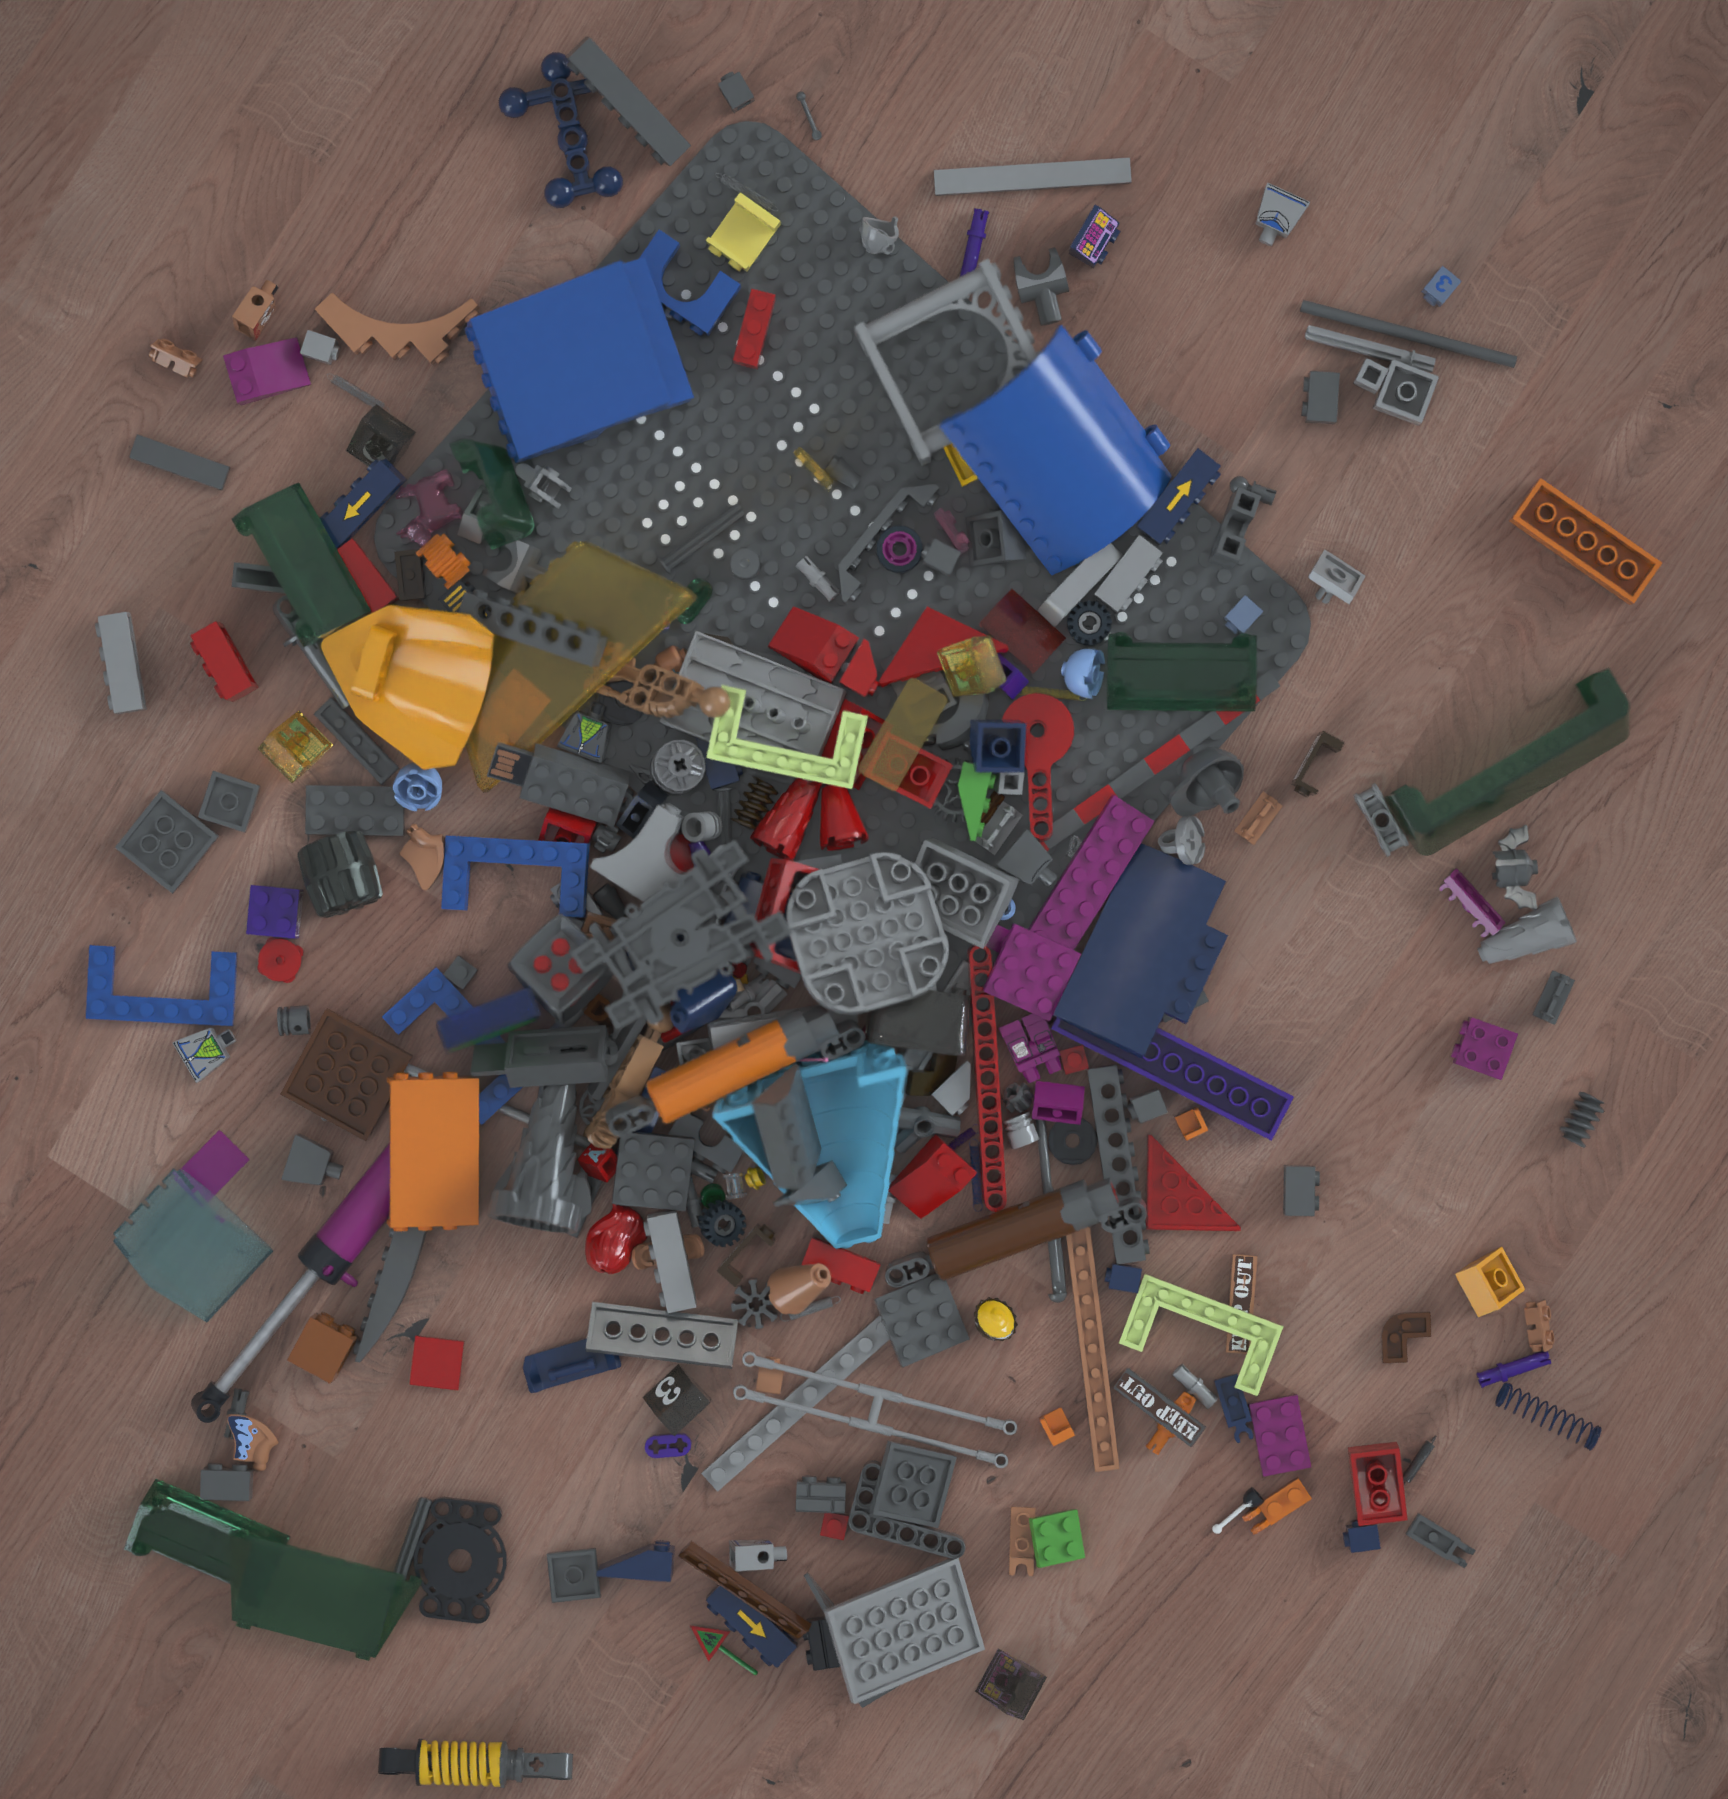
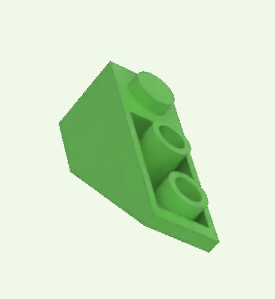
M963 762L958 790L970 840L976 841V837H982L985 823L980 822L982 812L987 813L990 799L986 798L988 788L993 789L996 775L991 774L992 772H975L974 764Z

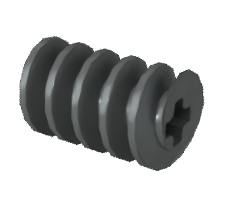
M1579 1092L1578 1095L1583 1101L1575 1100L1573 1103L1578 1110L1570 1109L1569 1113L1573 1118L1564 1119L1569 1127L1561 1126L1559 1129L1564 1134L1562 1137L1585 1148L1586 1145L1581 1139H1590V1135L1586 1130H1595L1591 1121H1600L1595 1113H1604L1605 1111L1600 1104L1606 1103L1585 1092Z

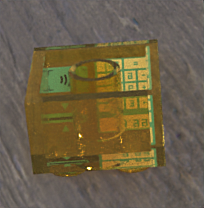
M991 636L973 637L937 651L953 696L990 693L1007 681Z
M298 710L269 733L258 747V750L293 783L305 774L333 744Z

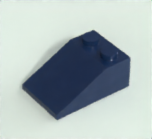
M656 1540L655 1544L646 1545L600 1564L596 1576L671 1582L675 1545H670L669 1541Z

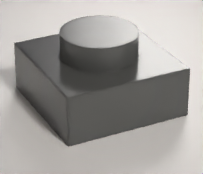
M458 955L443 975L464 990L478 969Z

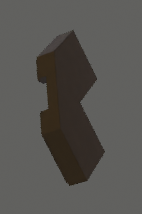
M934 1046L930 1070H909L905 1093L909 1096H931L934 1091L955 1073L959 1049L954 1046Z

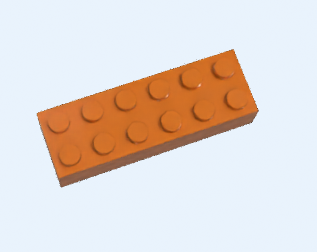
M1542 478L1535 482L1509 520V522L1628 605L1636 602L1662 564L1661 561Z

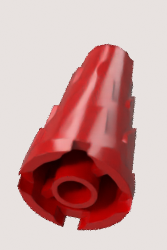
M797 777L786 792L782 793L773 808L767 812L751 834L750 839L759 847L763 844L767 848L765 851L780 859L793 861L805 835L804 832L812 817V810L817 802L823 783L817 781L808 782Z

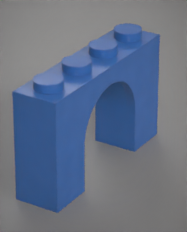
M658 230L640 258L645 257L661 305L670 310L669 315L681 323L684 319L691 324L689 329L699 336H702L703 333L709 336L742 288L741 284L720 271L700 298L690 302L675 300L667 294L663 287V274L681 246L679 242Z

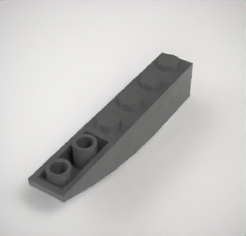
M408 1227V1231L402 1232L394 1231L393 1228L390 1229L389 1237L392 1238L390 1247H385L381 1260L385 1261L383 1270H378L374 1284H377L378 1287L376 1293H371L367 1307L371 1308L368 1317L364 1316L360 1331L364 1333L361 1341H356L353 1354L357 1355L355 1362L360 1363L394 1318L414 1276L427 1231L418 1230V1227Z

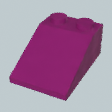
M297 337L223 355L234 395L239 405H246L311 385L303 355L300 354L301 348Z

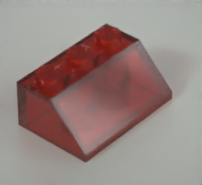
M1013 589L979 623V626L991 637L1008 645V652L1032 674L1043 665L1066 639L1059 630L1054 628Z

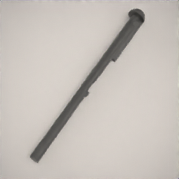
M1036 1120L1037 1134L1039 1136L1038 1148L1043 1194L1054 1191L1051 1182L1046 1121ZM1058 1238L1048 1242L1053 1293L1048 1294V1296L1055 1303H1060L1067 1297L1062 1239Z

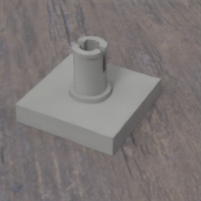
M1325 549L1308 576L1309 579L1321 586L1315 594L1318 600L1327 592L1322 600L1325 604L1330 602L1333 595L1350 604L1366 577Z

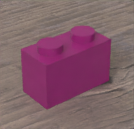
M1036 1081L1032 1119L1080 1125L1085 1087Z

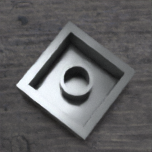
M1392 360L1388 366V371L1382 382L1373 409L1419 426L1423 421L1439 376Z

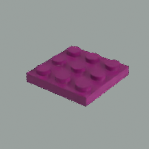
M1013 923L984 985L983 991L1050 1021L1081 953Z

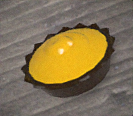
M988 1297L976 1305V1311L974 1312L975 1326L983 1337L994 1341H1004L1005 1339H1011V1335L1016 1333L1015 1328L1018 1325L1016 1322L1017 1316L1013 1313V1308L1007 1305L1006 1301Z

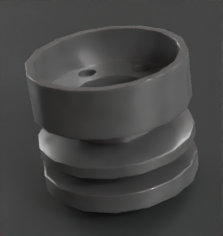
M673 740L664 744L653 756L650 763V776L653 783L670 795H682L692 790L701 781L705 772V759L701 750L693 743L685 740ZM678 761H681L683 763L682 768H684V770L681 769L679 772H677L675 770L676 765L673 764V762L677 763Z

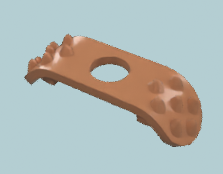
M697 1234L682 1235L687 1259L703 1257L705 1250L701 1238ZM652 1241L639 1244L632 1251L633 1265L639 1270L657 1266L656 1259L651 1260L649 1245H653Z

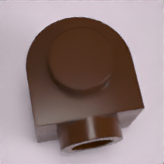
M598 993L588 1003L584 1014L597 1025H606V1027L613 1025L605 1009L611 1003Z

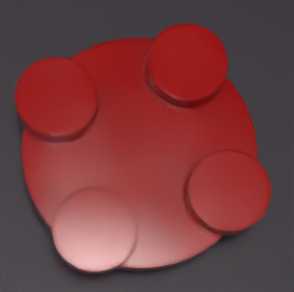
M270 937L260 950L257 969L260 974L265 975L270 980L291 983L295 980L296 974L301 967L304 950L301 946L295 945L289 940Z

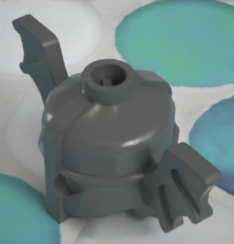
M1524 825L1518 829L1510 828L1508 836L1498 841L1502 851H1493L1497 860L1495 861L1496 873H1492V879H1497L1496 886L1506 888L1504 899L1513 900L1517 904L1518 909L1530 908L1535 911L1537 909L1535 893L1525 891L1520 887L1528 885L1532 875L1538 874L1537 860H1531L1525 850H1515L1519 845L1529 840L1528 827Z

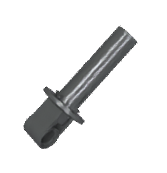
M285 595L277 599L273 605V612L290 636L283 643L284 647L291 643L293 644L292 646L298 644L341 708H346L350 704L321 649L322 640L316 633L319 629L317 625L323 622L322 618L311 622L293 596ZM282 601L290 603V614H285L281 611L280 604Z

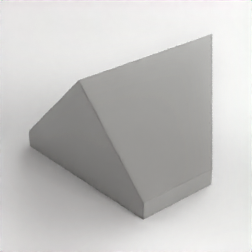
M709 1037L684 1040L676 1043L680 1065L707 1053L710 1049Z

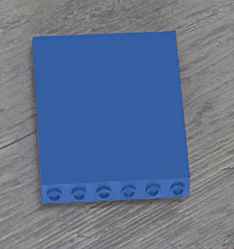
M645 257L624 264L622 260L512 302L471 318L466 324L467 327H465L467 339L469 342L472 341L475 347V351H473L474 359L477 365L481 364L484 373L481 375L485 388H489L492 396L490 397L491 407L494 412L497 411L500 418L498 421L499 430L502 435H506L508 455L510 458H514L515 464L597 438L606 428L688 403L694 398Z

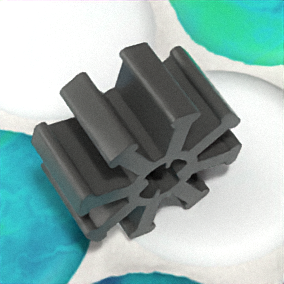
M750 1278L748 1283L751 1284L752 1293L749 1294L739 1285L734 1293L739 1294L746 1301L737 1303L733 1301L731 1308L733 1312L737 1309L746 1308L747 1312L743 1317L739 1318L738 1322L745 1326L747 1319L751 1314H754L756 1320L755 1329H761L764 1326L761 1319L762 1312L771 1318V1322H774L778 1313H774L766 1307V1305H772L770 1299L765 1297L770 1290V1286L767 1287V1282L765 1288L760 1293L757 1291L758 1278ZM754 1297H758V1301L762 1300L763 1302L759 1309H753L754 1306L751 1307L749 1304L753 1301Z

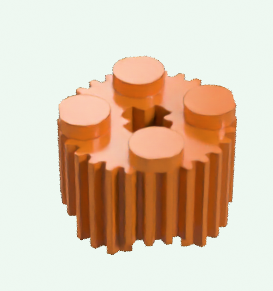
M437 533L416 554L420 558L424 555L428 560L425 563L427 568L436 578L440 579L443 577L447 581L444 586L449 590L470 571L468 566L471 562L462 552L456 554L452 549L455 544L446 534L443 533L440 536Z

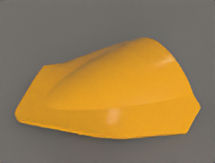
M389 605L323 639L321 643L323 654L358 719L423 770L456 765L474 728L488 687L493 659L494 634L469 614Z

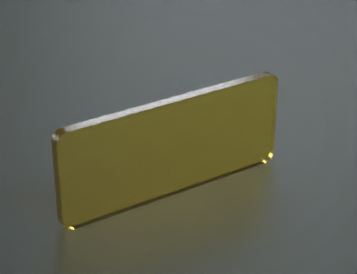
M910 678L859 765V772L889 790L896 791L948 702L947 697L917 679Z

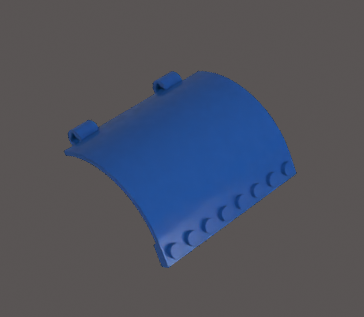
M1063 325L1057 328L1055 334L1040 354L1008 384L963 413L959 412L941 421L939 426L1051 576L1094 555L1125 533L1158 500L1172 477L1159 458L1160 455L1169 449V441L1156 424L1144 429L1094 361L1101 354L1102 349L1088 330L1081 331L1071 338Z

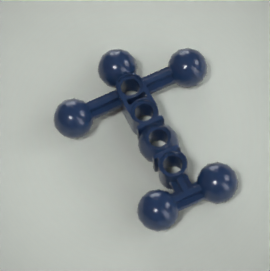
M560 52L548 54L541 63L543 77L547 81L552 82L550 87L525 92L518 87H510L500 94L498 100L501 112L510 118L523 116L530 106L547 102L553 103L555 116L560 124L558 125L557 143L564 152L566 164L569 171L573 174L575 181L571 183L568 179L558 177L546 184L544 197L547 203L555 208H565L573 202L574 197L594 192L603 197H613L621 191L623 186L621 173L611 166L598 169L594 173L593 178L588 176L590 162L586 156L588 154L586 150L588 135L586 130L581 127L575 96L591 93V91L584 84L586 79L573 82L566 80L570 76L571 70L567 66L569 61L566 59V55ZM560 86L568 88V93L564 97L555 95L556 89ZM565 110L574 112L573 118L569 121L561 119V114ZM570 134H576L579 136V141L575 145H569L566 143L567 137ZM576 158L585 160L584 166L580 169L572 167V161Z

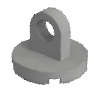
M1195 816L1181 817L1176 829L1168 830L1158 838V844L1162 852L1167 854L1178 853L1179 858L1186 865L1200 863L1205 852V843H1202L1201 838L1205 834L1202 823Z

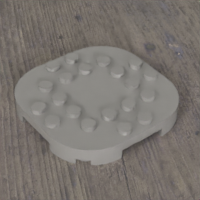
M875 853L870 854L866 858L824 870L823 868L816 870L797 885L788 903L786 922L792 931V934L789 936L805 987L820 1005L840 1014H861L916 998L930 990L939 980L948 959V940L931 891V884L919 866L897 854Z

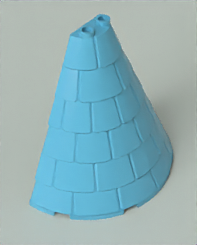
M864 1041L859 1048L836 1059H828V1062H795L727 1095L725 1100L719 1099L713 1110L714 1120L733 1136L732 1139L773 1180L752 1102L794 1064L799 1065L822 1148L817 1165L833 1160L847 1186L840 1191L841 1196L832 1202L825 1200L819 1203L794 1206L835 1249L850 1248L854 1244L862 1242L871 1243L881 1237L885 1203L890 1184L889 1177L894 1157L893 1149L903 1098L902 1091L907 1072L902 1055H896L894 1048L878 1042ZM818 1051V1052H816V1053H814V1054H812V1055H810V1056H807V1057H805V1058H825V1057L822 1055V1053H821L820 1051ZM779 1188L783 1193H785L786 1191L789 1190V1189Z

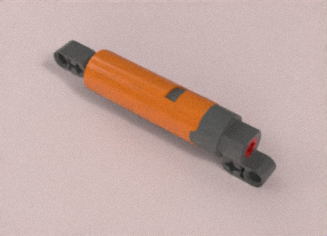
M822 1005L804 1013L796 1009L647 1081L646 1087L651 1098L646 1099L643 1096H635L610 1108L605 1115V1120L612 1134L620 1137L649 1124L653 1120L654 1112L658 1111L663 1122L668 1124L818 1051L830 1060L845 1055L862 1046L865 1041V1035L854 1020H844L835 1025L828 1010ZM856 1031L854 1036L847 1037L848 1033ZM623 1119L620 1124H613L615 1120Z

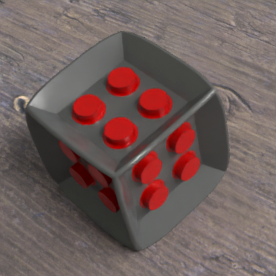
M562 913L545 924L518 950L508 963V969L545 1010L560 1021L561 1024H564V1022L583 1009L607 985L615 974L606 961L588 973H583L570 953L590 939Z

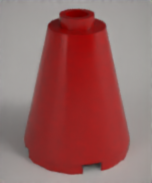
M826 784V787L822 788L821 850L826 846L827 851L853 848L854 842L859 840L861 845L869 840L868 833L848 789Z

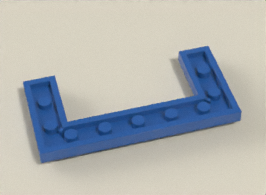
M445 836L441 909L468 910L470 862L562 867L559 914L562 913L567 917H586L590 844Z
M89 945L86 1019L234 1026L237 952H211L209 1000L113 995L115 946Z
M437 967L382 1016L399 1035L435 1002L470 1041L496 1032ZM500 1036L475 1045L506 1042ZM506 1074L499 1075L479 1094V1123L483 1125L523 1087L510 1088Z

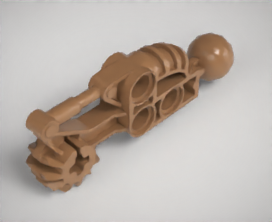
M609 641L608 646L604 648L600 665L594 666L595 672L584 683L585 688L593 693L613 697L627 707L660 718L664 716L666 718H673L675 715L680 716L685 708L696 707L697 703L705 715L718 718L726 714L731 703L728 693L721 687H709L703 690L704 687L694 680L652 664L645 665L642 669L636 668L635 662L637 661L632 657L633 651L622 642L616 644L613 641ZM657 674L656 679L652 682L653 677ZM622 680L634 684L633 688L622 693L604 685ZM677 682L676 687L672 690L673 685Z
M670 1004L660 1008L663 1014L662 1022L650 1024L648 1020L646 1021L648 1028L644 1036L638 1035L603 1094L605 1100L593 1117V1121L585 1128L583 1133L588 1138V1142L594 1146L610 1149L617 1142L619 1136L612 1134L606 1123L605 1115L610 1108L638 1096L642 1091L664 1047L657 1043L661 1033L667 1032L674 1027L670 1018V1011L673 1006ZM619 1118L613 1124H620L623 1119Z

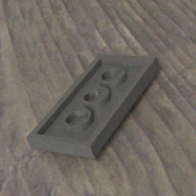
M306 785L305 834L334 835L346 831H361L363 835L404 836L405 808L396 801L393 787Z

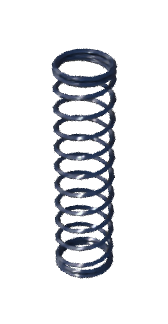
M1505 1382L1501 1387L1495 1401V1406L1500 1407L1503 1404L1510 1389V1394L1504 1410H1506L1511 1399L1519 1390V1398L1513 1415L1516 1413L1522 1400L1528 1395V1402L1522 1419L1525 1417L1531 1404L1537 1399V1406L1531 1423H1533L1540 1408L1546 1403V1410L1539 1425L1540 1427H1542L1549 1412L1555 1407L1554 1418L1548 1430H1552L1556 1419L1564 1411L1563 1422L1557 1435L1561 1434L1565 1423L1573 1416L1572 1426L1566 1439L1570 1438L1574 1427L1582 1420L1581 1430L1575 1443L1579 1442L1583 1431L1591 1424L1590 1434L1584 1448L1591 1451L1595 1447L1602 1431L1601 1426L1597 1425L1593 1429L1592 1422L1584 1426L1583 1418H1579L1575 1422V1414L1573 1413L1566 1418L1565 1409L1557 1414L1556 1405H1553L1548 1410V1401L1542 1402L1539 1406L1540 1400L1538 1396L1530 1402L1531 1395L1529 1392L1525 1393L1521 1398V1388L1513 1392V1386L1508 1382Z

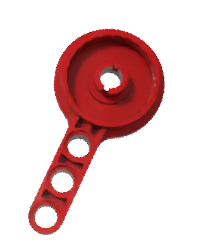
M1033 693L1015 700L1006 709L1002 720H1019L1026 723L1024 766L1028 771L1030 830L1038 841L1044 842L1053 835L1051 767L1068 752L1074 738V723L1069 710L1061 701L1047 694ZM1036 724L1044 728V734L1041 737L1031 735V730ZM1041 774L1047 778L1043 786L1034 785L1033 779L1036 775ZM1044 799L1048 802L1046 809L1038 811L1034 808L1035 801ZM1044 823L1048 825L1049 830L1045 835L1036 834L1035 828L1038 824Z

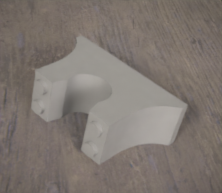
M671 803L658 805L644 828L629 845L613 855L595 858L590 867L643 902L661 891L665 882L668 883L670 888H676L679 880L675 875H684L686 872L678 869L673 863L670 847L673 839L680 833L682 821L685 818L680 815L682 810ZM727 844L720 845L711 855L716 853L718 850H720ZM739 868L730 874L732 879L736 875ZM721 881L711 890L724 900L720 894L726 892L729 886ZM716 914L702 923L703 927L713 923L722 926L721 919H718Z

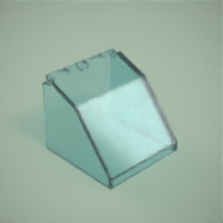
M173 1168L162 1180L167 1187L164 1189L162 1186L157 1185L145 1198L150 1205L147 1207L144 1203H141L128 1217L133 1223L129 1224L127 1221H124L113 1233L117 1237L113 1242L150 1288L203 1321L208 1322L269 1257L273 1250L210 1190L185 1170L179 1169L177 1171Z

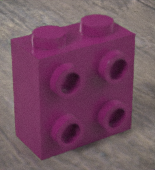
M1468 1017L1467 1021L1463 1020L1459 1030V1034L1462 1035L1460 1043H1455L1452 1049L1451 1057L1454 1058L1452 1063L1502 1080L1518 1034L1473 1017Z

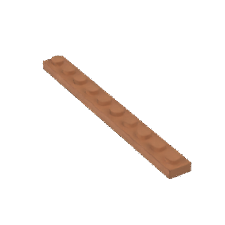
M1090 1227L1066 1235L1094 1468L1095 1472L1120 1468Z

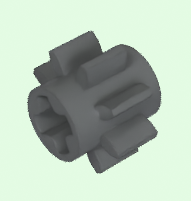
M601 824L591 838L596 842L594 848L602 853H605L606 850L613 852L622 838L617 834L620 829L616 826L607 825L606 827Z
M1014 1082V1084L1006 1087L1004 1097L1001 1100L1006 1104L1005 1107L1011 1113L1015 1109L1022 1113L1031 1106V1098L1034 1095L1025 1083L1019 1086Z

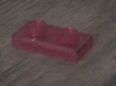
M942 508L934 512V517L956 550L960 551L961 555L969 551L967 545L970 541L963 531L958 533L953 524L956 523V520L949 510L944 512Z

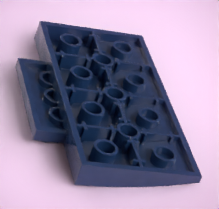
M1141 843L1114 885L1052 1016L1142 1059L1164 1014L1186 1024L1193 1012L1228 937L1227 934L1206 925L1226 881L1193 865H1186L1180 859Z

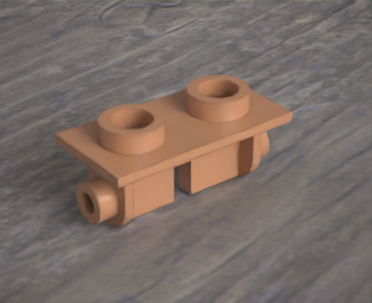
M158 339L150 346L152 349L149 357L152 358L153 362L169 368L171 361H173L175 364L172 371L187 378L189 376L194 378L197 372L195 367L203 361L193 351L175 347V344L167 339Z
M1262 792L1234 831L1252 845H1255L1283 805L1278 803L1272 796Z
M1546 1300L1538 1302L1537 1306L1536 1302H1527L1524 1308L1526 1325H1536V1329L1527 1330L1529 1347H1532L1533 1352L1542 1351L1543 1346V1351L1546 1352L1553 1348L1552 1345L1555 1342L1554 1333L1550 1330L1549 1320L1551 1319L1550 1307L1546 1305Z

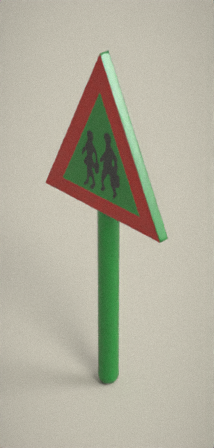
M690 1625L708 1662L719 1649L752 1674H758L754 1668L721 1645L730 1633L729 1631Z

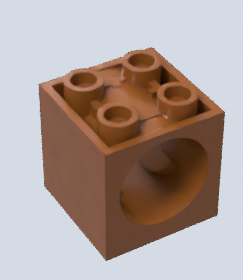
M316 1312L309 1318L287 1361L331 1384L337 1379L359 1335L355 1334V1328L345 1323L341 1326L333 1322L335 1318L325 1312H321V1314Z

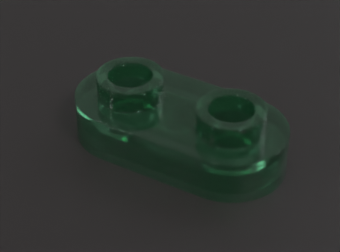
M702 578L692 580L673 605V618L681 624L692 622L712 595L711 584Z

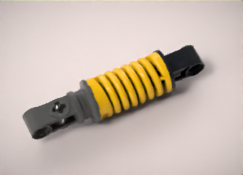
M421 1738L418 1739L416 1750L379 1748L378 1774H414L417 1786L431 1785L433 1782L436 1785H441L443 1782L445 1785H451L453 1782L455 1786H459L461 1783L464 1786H469L472 1783L473 1786L482 1784L484 1787H487L492 1782L494 1787L505 1788L507 1780H515L517 1783H522L523 1778L572 1780L573 1754L524 1753L523 1748H518V1750L508 1749L506 1741L489 1742L487 1750L485 1742H480L479 1749H477V1743L472 1741L470 1742L469 1749H467V1742L462 1741L460 1749H458L457 1741L451 1742V1748H449L448 1741H442L439 1752L438 1741L433 1740L431 1744H428L426 1740ZM536 1760H539L544 1765L539 1767L538 1772H535L534 1768L531 1767V1764H535Z

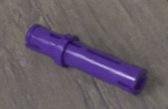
M974 208L971 228L967 230L969 237L960 277L975 270L977 267L982 240L986 238L984 231L989 211Z
M1540 1351L1506 1364L1498 1363L1496 1364L1497 1367L1478 1372L1476 1376L1479 1378L1480 1387L1484 1388L1499 1381L1507 1382L1508 1378L1550 1365L1551 1360L1547 1351Z

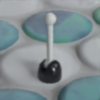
M1253 1487L1249 1488L1243 1495V1504L1220 1524H1215L1212 1527L1215 1534L1221 1533L1222 1528L1246 1507L1255 1509L1264 1503V1499Z

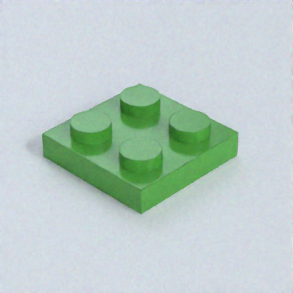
M1077 1509L1029 1518L1037 1567L1042 1568L1085 1558Z

